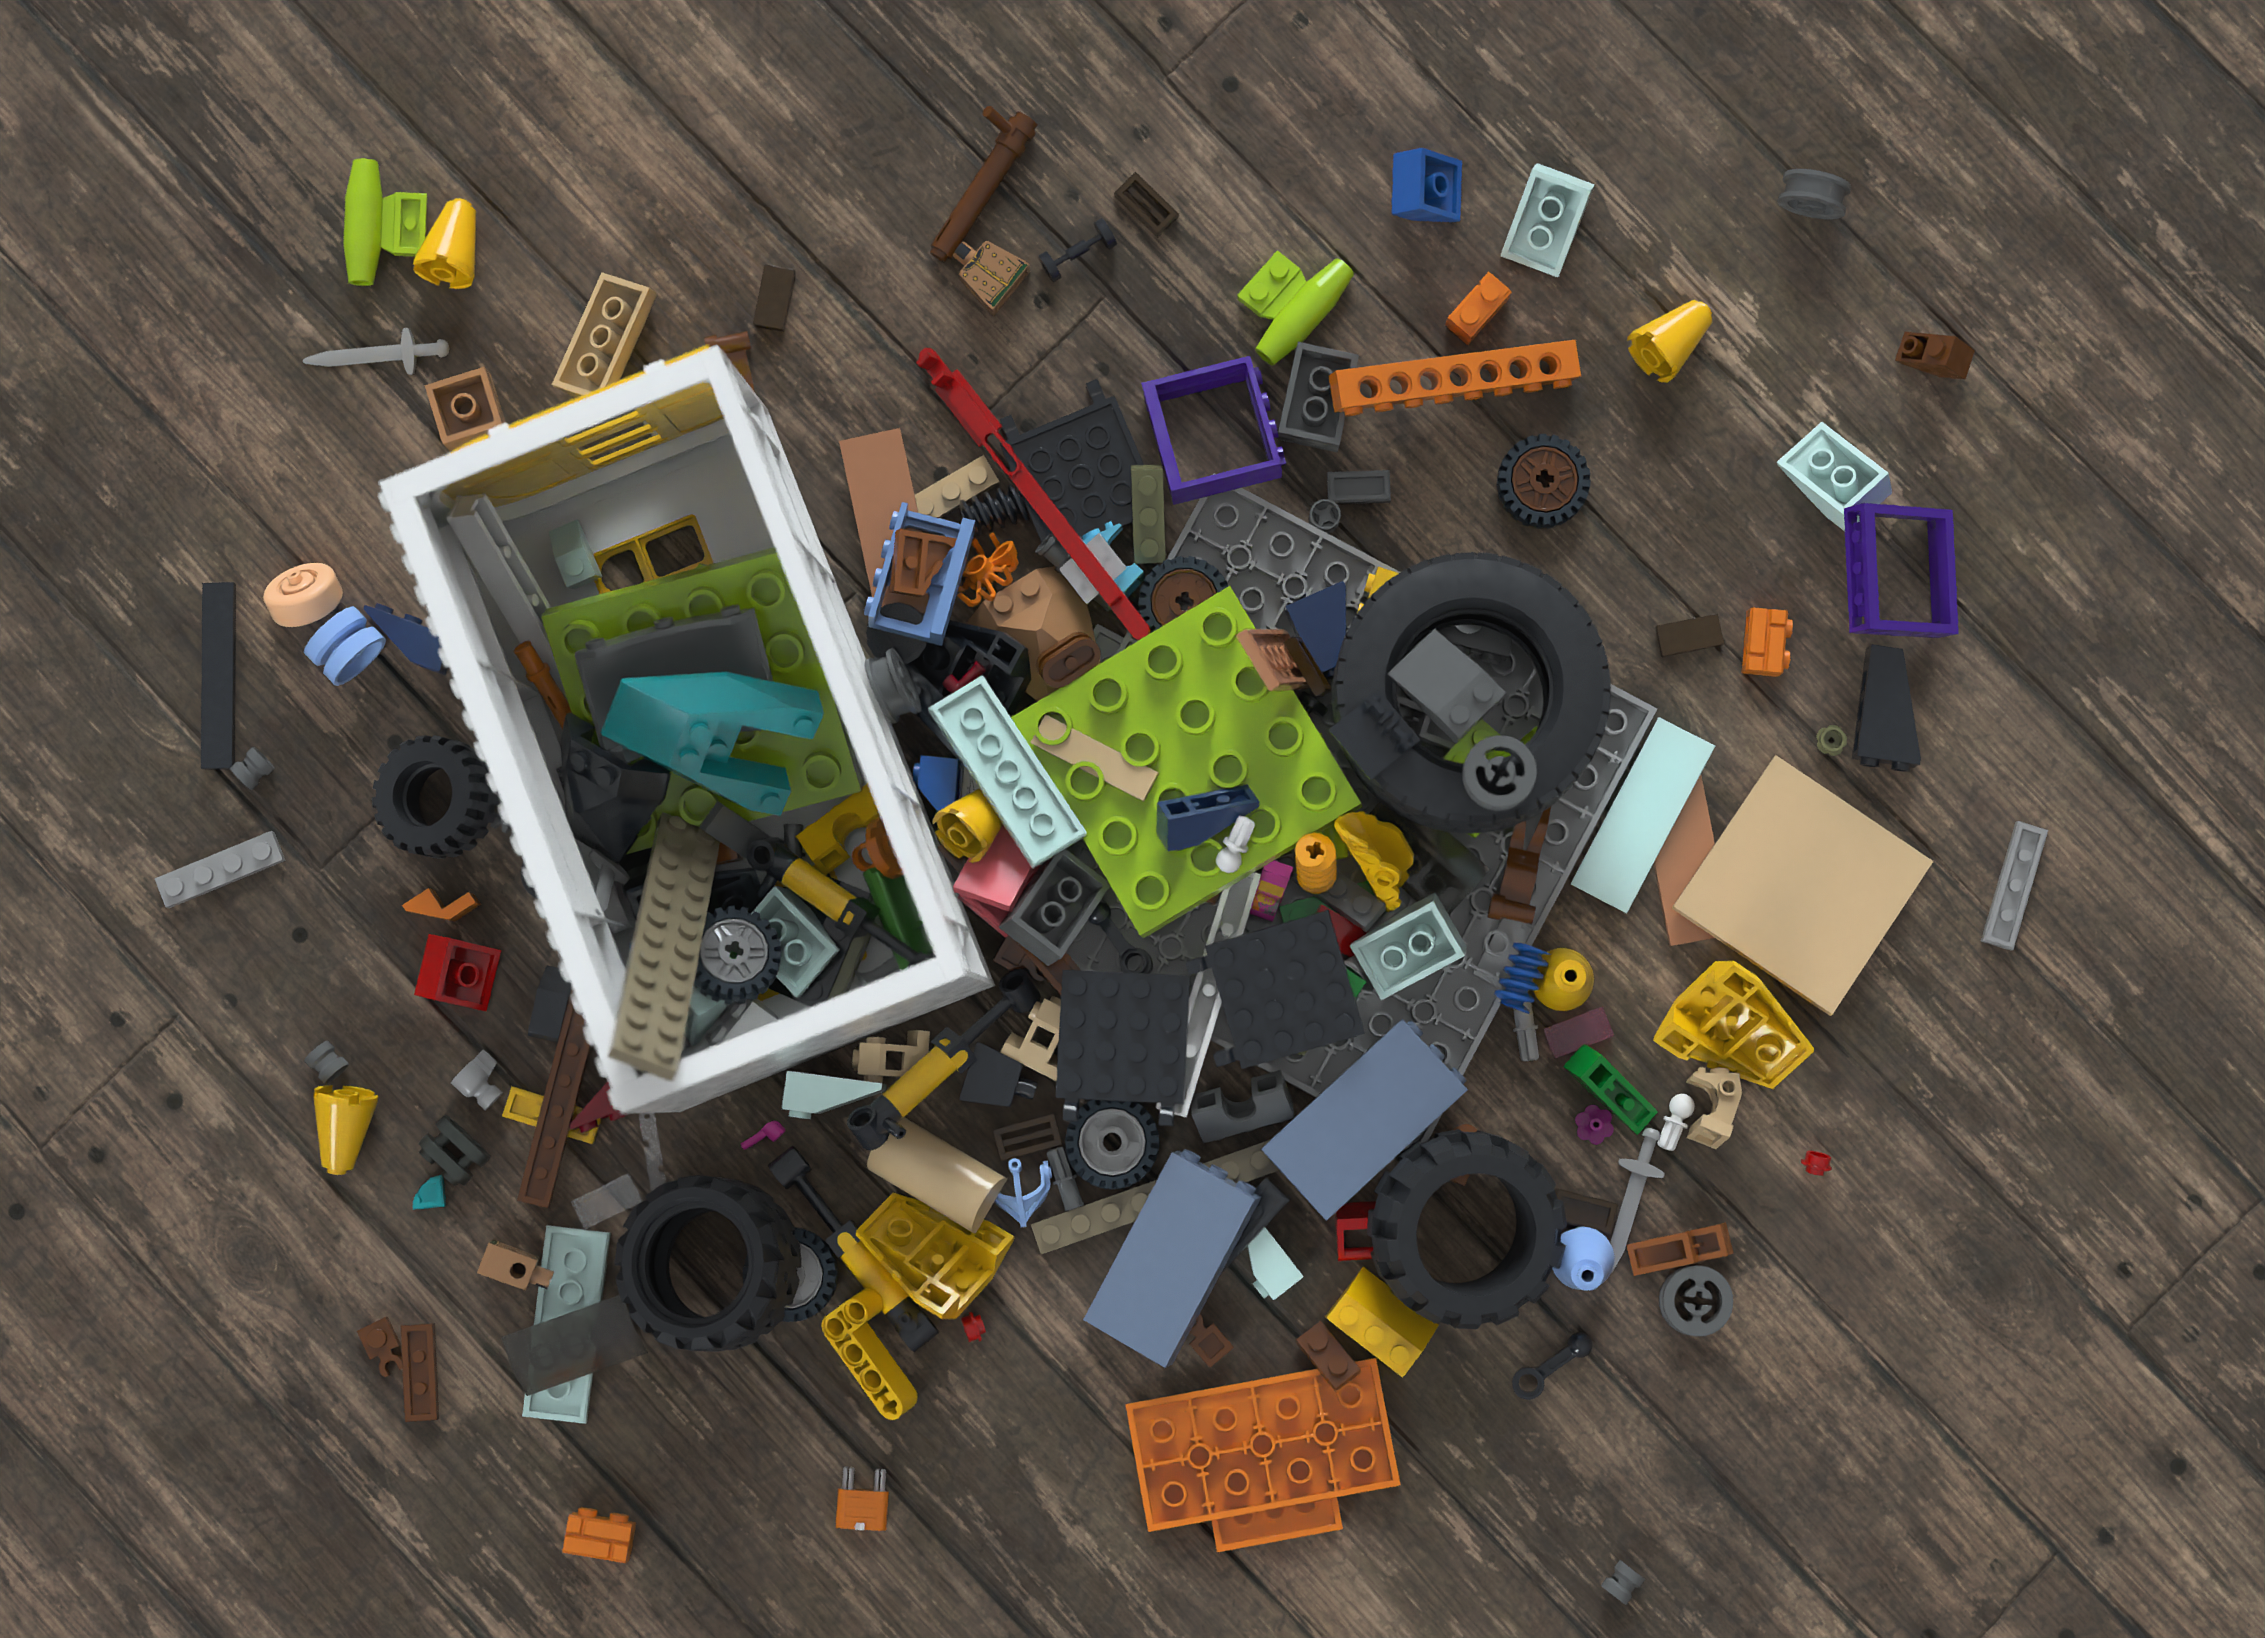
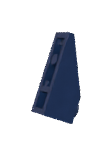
M1248 784L1234 788L1157 802L1156 834L1167 852L1198 846L1236 822L1238 817H1244L1259 807V800Z

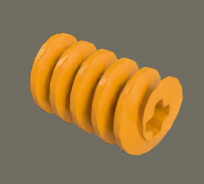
M1310 833L1304 835L1298 840L1295 847L1297 880L1303 890L1311 894H1320L1328 891L1336 881L1337 862L1335 846L1330 838L1323 834Z

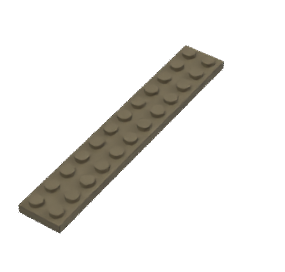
M662 812L655 831L608 1057L672 1082L677 1073L720 841L700 827L692 825L678 816H671Z

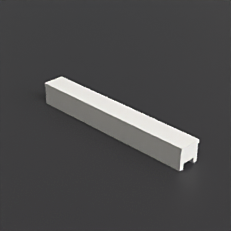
M486 493L457 496L446 515V519L520 644L530 640L543 663H548L551 668L549 673L567 700L541 618L544 611L551 608L550 604Z
M1252 873L1222 892L1206 945L1243 935L1261 874ZM1206 948L1204 950L1203 956L1207 955ZM1212 968L1197 973L1190 995L1184 1104H1175L1174 1114L1182 1117H1187L1222 1003ZM1157 1103L1156 1108L1160 1109L1161 1103Z

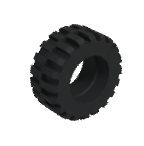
M427 735L417 736L415 741L408 739L401 743V750L393 749L387 755L389 759L387 764L382 763L378 769V772L381 773L378 780H374L372 788L376 790V797H372V808H377L378 811L377 814H374L377 825L384 826L382 834L387 840H392L394 846L401 850L437 859H445L447 856L457 857L463 854V850L470 851L478 844L476 839H484L489 832L486 828L488 823H494L496 814L493 813L494 805H499V796L495 795L487 780L486 774L490 773L487 762L480 760L476 749L470 748V745L435 735L433 737ZM443 768L451 780L452 801L443 818L437 823L428 826L419 810V794L426 779L437 770Z

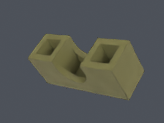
M1162 464L1131 465L1134 563H1163L1166 560Z

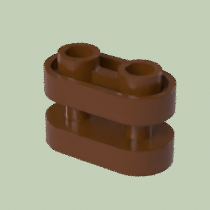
M1074 632L1039 655L1036 662L1037 671L1049 686L1054 688L1064 687L1098 664L1101 657L1100 648L1088 634Z

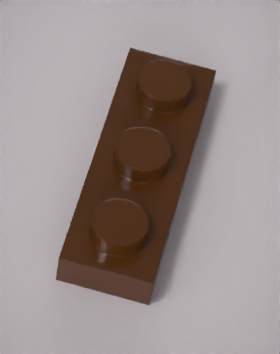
M435 1323L402 1325L401 1346L405 1422L438 1420L439 1401Z

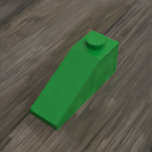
M1583 1044L1563 1066L1589 1093L1636 1135L1658 1113L1602 1054L1586 1044Z

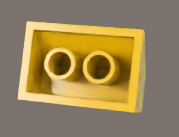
M1362 1267L1326 1314L1325 1318L1403 1378L1423 1352L1439 1325L1407 1307L1390 1292L1391 1288L1365 1267Z

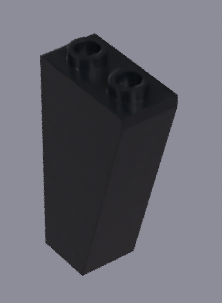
M1874 644L1866 648L1852 759L1860 760L1861 766L1879 767V763L1891 765V770L1910 772V768L1920 765L1921 756L1902 648Z

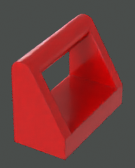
M1376 1201L1345 1203L1335 1212L1338 1261L1372 1259L1370 1253L1373 1251V1247L1344 1248V1230L1367 1229L1368 1210L1375 1208Z

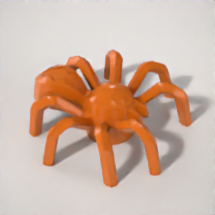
M992 532L989 536L996 550L991 557L986 558L979 542L973 537L972 545L978 555L971 558L966 564L962 576L967 578L963 586H959L958 592L961 593L957 595L969 607L978 605L982 597L987 601L995 599L996 592L991 585L993 581L1002 586H1008L1012 583L1013 577L1011 573L1016 570L1019 564L1017 550L1013 541H1006L1000 544L996 535ZM995 572H1003L1006 580L997 576ZM969 587L973 590L976 589V598L971 600L962 592L966 591ZM981 587H986L989 594H987L983 589H981Z

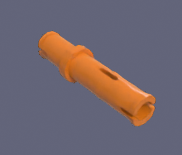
M530 640L516 646L513 652L527 672L525 677L529 682L534 683L563 730L566 714L571 712L569 703L549 673L551 668L548 663H543Z

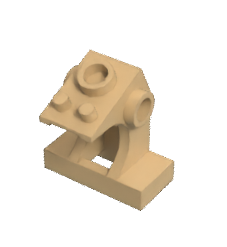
M1052 996L1050 1001L1045 998L1042 1003L1036 1001L1028 1017L1033 1022L1025 1039L1012 1032L1000 1052L1057 1081L1058 1055L1054 1054L1059 1043L1061 999ZM1038 1026L1055 1034L1048 1048L1032 1040Z
M908 1031L907 1045L885 1044L886 1038L867 1037L866 1043L860 1042L859 1047H855L853 1050L852 1067L854 1071H858V1075L864 1076V1081L883 1082V1076L901 1077L929 1052L930 1031ZM886 1051L902 1052L901 1071L885 1070Z
M1701 1067L1686 1080V1083L1705 1090L1712 1101V1109L1709 1115L1703 1114L1690 1126L1686 1138L1717 1149L1730 1138L1734 1127L1732 1122L1742 1096L1739 1073H1729L1728 1068H1714L1710 1070V1073H1706V1068Z

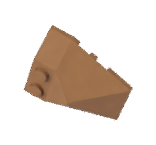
M1055 566L1036 569L996 593L994 600L983 601L966 623L1005 632L1028 648L1032 679L1025 693L1037 702L1059 689L1049 686L1039 675L1036 668L1039 655L1074 632L1086 633L1096 643L1088 605L1066 577L1055 571Z

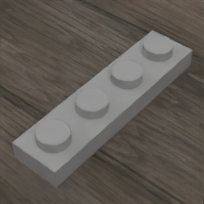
M269 831L157 877L155 881L165 907L172 908L286 860L275 833Z

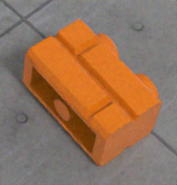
M1488 272L1480 280L1479 285H1476L1448 316L1445 326L1464 343L1469 345L1509 300L1512 291L1493 274Z
M1755 607L1747 610L1742 661L1743 674L1777 677L1783 674V669L1789 668L1790 651L1785 650L1786 638H1791L1793 621L1788 619V611Z
M582 1507L578 1508V1513L572 1512L569 1514L563 1553L621 1563L629 1561L636 1522L628 1521L629 1515L610 1513L609 1518L597 1516L598 1510Z

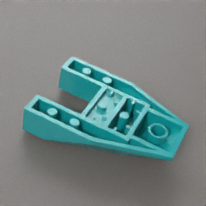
M729 672L626 678L620 681L601 733L610 740L670 770L676 775L749 810L781 816L791 793L786 768L730 757L741 727L744 725L813 739L824 712L818 691Z

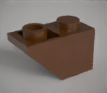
M1904 332L1895 361L1938 377L1965 380L1975 350L1956 336Z

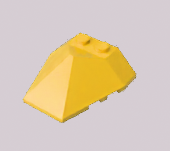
M1715 961L1675 999L1653 1038L1654 1042L1678 1058L1688 1061L1690 1057L1707 1063V1067L1711 1069L1718 1067L1728 1068L1729 1071L1739 1073L1741 1079L1771 1089L1775 1088L1814 1052V1047L1761 979L1735 961Z
M892 1193L856 1230L855 1234L915 1303L941 1319H957L993 1279L1014 1241L1013 1235L988 1220H983L976 1234L920 1200Z

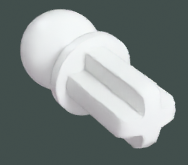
M1238 817L1230 836L1224 838L1223 842L1228 847L1220 850L1216 856V864L1221 871L1232 873L1241 866L1242 857L1239 852H1247L1248 846L1246 844L1255 827V823L1249 818Z
M1677 1094L1671 1099L1669 1109L1672 1113L1671 1118L1667 1116L1663 1118L1666 1122L1660 1135V1141L1658 1140L1657 1143L1658 1146L1668 1151L1675 1150L1683 1128L1687 1129L1688 1127L1687 1124L1683 1123V1120L1690 1117L1695 1109L1693 1099L1686 1094Z

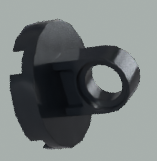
M900 602L886 604L880 610V614L884 617L915 625L920 624L924 617L912 605ZM868 620L866 632L867 645L878 659L885 657L886 651L893 648L899 654L904 664H908L919 658L927 647L928 642L869 627Z

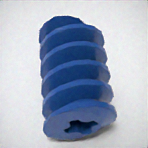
M1513 943L1512 947L1519 952V955L1509 954L1508 959L1515 966L1504 967L1503 971L1510 978L1499 979V983L1505 990H1495L1494 995L1501 1000L1499 1003L1529 1014L1530 1010L1523 1004L1524 1002H1534L1535 999L1528 991L1539 990V986L1532 980L1533 978L1543 979L1544 975L1537 967H1548L1549 963L1542 958V955L1551 954L1524 943Z

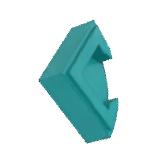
M443 1175L430 1178L419 1188L413 1200V1210L446 1207Z

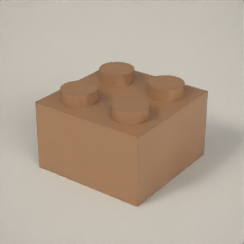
M485 367L424 385L442 444L449 451L489 434L488 430L506 423L492 376Z

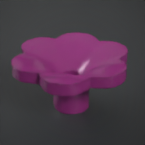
M1596 1105L1587 1106L1584 1112L1578 1113L1575 1117V1123L1578 1126L1577 1136L1581 1140H1589L1593 1145L1601 1144L1604 1137L1611 1136L1614 1130L1610 1123L1612 1119L1611 1113L1608 1110H1600ZM1594 1122L1598 1123L1596 1128L1593 1126Z

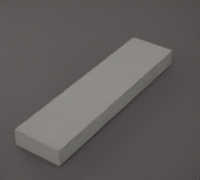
M2020 821L2015 822L1981 942L2010 951L2014 949L2048 830Z

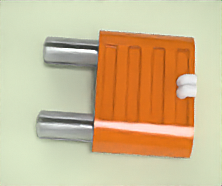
M848 1466L843 1468L842 1488H838L836 1528L886 1531L889 1491H885V1469H881L880 1490V1468L875 1470L874 1490L853 1489L854 1467L851 1466L849 1468L847 1488Z

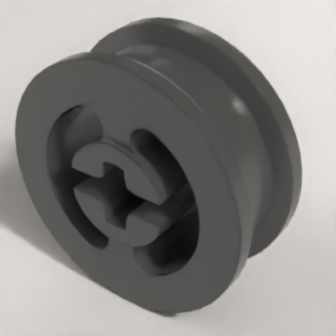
M1791 169L1784 173L1785 191L1778 196L1777 200L1782 208L1798 215L1817 219H1839L1845 216L1844 196L1849 195L1851 191V184L1848 181L1827 172L1811 169Z
M893 648L887 650L886 656L876 661L872 658L865 660V670L872 691L883 713L891 723L899 722L900 716L910 711L913 714L921 712V704L914 682L903 660Z
M1505 735L1490 736L1478 742L1470 750L1462 771L1463 784L1471 799L1478 805L1494 811L1508 810L1522 803L1531 792L1537 775L1536 762L1531 751L1521 741ZM1492 751L1510 753L1519 761L1522 767L1523 776L1519 777L1515 774L1513 762L1510 761L1504 771L1508 778L1501 777L1495 789L1501 790L1510 786L1514 789V792L1508 795L1497 796L1490 794L1477 781L1476 770H1482L1484 780L1489 786L1495 774L1491 768L1497 770L1504 759L1503 756L1494 757L1491 760L1486 759L1485 755Z
M1697 1265L1684 1266L1673 1271L1664 1280L1659 1292V1307L1663 1318L1674 1330L1685 1335L1707 1336L1717 1332L1727 1323L1733 1309V1294L1726 1279L1714 1269ZM1688 1279L1691 1284L1681 1292L1680 1296L1695 1297L1697 1292V1297L1712 1299L1711 1293L1704 1288L1705 1281L1711 1284L1716 1292L1717 1306L1715 1312L1704 1322L1701 1321V1317L1710 1311L1711 1305L1698 1304L1695 1310L1694 1304L1679 1302L1682 1310L1688 1314L1687 1320L1681 1318L1675 1308L1676 1291Z

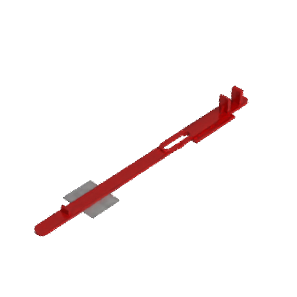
M924 348L920 352L916 364L926 369L933 379L931 383L937 386L934 390L976 444L979 447L984 445L991 454L993 461L998 463L1001 469L1009 476L1071 556V559L1060 568V571L1083 601L1088 604L1100 594L1135 639L1140 640L1149 635V625L1114 581L1126 570V566L1099 533L1090 542L1084 543L1014 453L1012 446L1006 443L999 434L998 430L1003 426L961 372L956 369L952 373L935 350ZM991 434L998 438L1015 460L1017 467L1013 472L1006 468L989 446L987 439Z

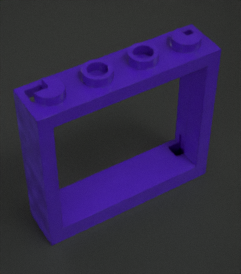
M1250 356L1141 383L1144 401L1173 505L1282 478L1281 466L1286 465L1282 446L1276 447L1274 438H1278L1276 423L1274 419H1268L1266 412L1271 411L1267 393L1261 394L1259 385L1263 384L1261 371H1259V367H1253ZM1245 381L1268 461L1182 483L1160 402Z
M1862 503L1844 508L1849 633L1941 638L1959 634L1953 510ZM1857 515L1860 518V522H1857ZM1875 517L1927 521L1932 623L1880 620Z

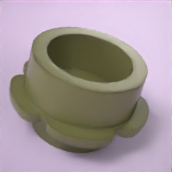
M1836 725L1821 728L1816 735L1818 740L1817 747L1823 754L1829 753L1831 756H1836L1847 745L1846 734ZM1829 738H1833L1834 743H1829Z

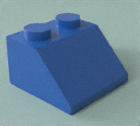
M1422 147L1393 154L1392 215L1411 221L1459 222L1461 217L1462 161Z
M921 756L920 763L914 764L913 782L918 785L920 791L937 811L959 799L963 765L959 759Z

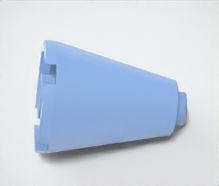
M1585 1226L1577 1227L1561 1234V1243L1565 1244L1566 1248L1560 1268H1552L1556 1277L1570 1288L1586 1291L1593 1290L1605 1282L1613 1270L1615 1261L1613 1248L1606 1236L1596 1229Z

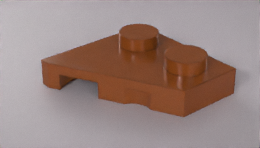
M905 529L896 530L889 593L913 597L924 596L931 584V579L939 572L944 564L942 563L949 550L955 546L957 538Z

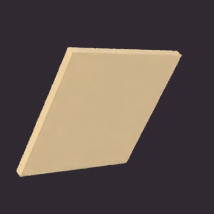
M1775 755L1672 909L1831 1016L1933 861Z

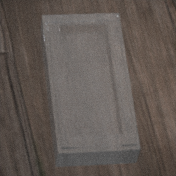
M627 1173L571 1202L584 1230L643 1202L630 1173Z

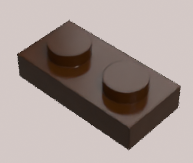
M1322 1321L1296 1339V1344L1335 1392L1361 1373V1369Z

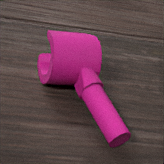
M771 1121L757 1134L742 1142L741 1146L746 1150L763 1140L766 1136L772 1142H775L785 1132V1128L778 1121Z

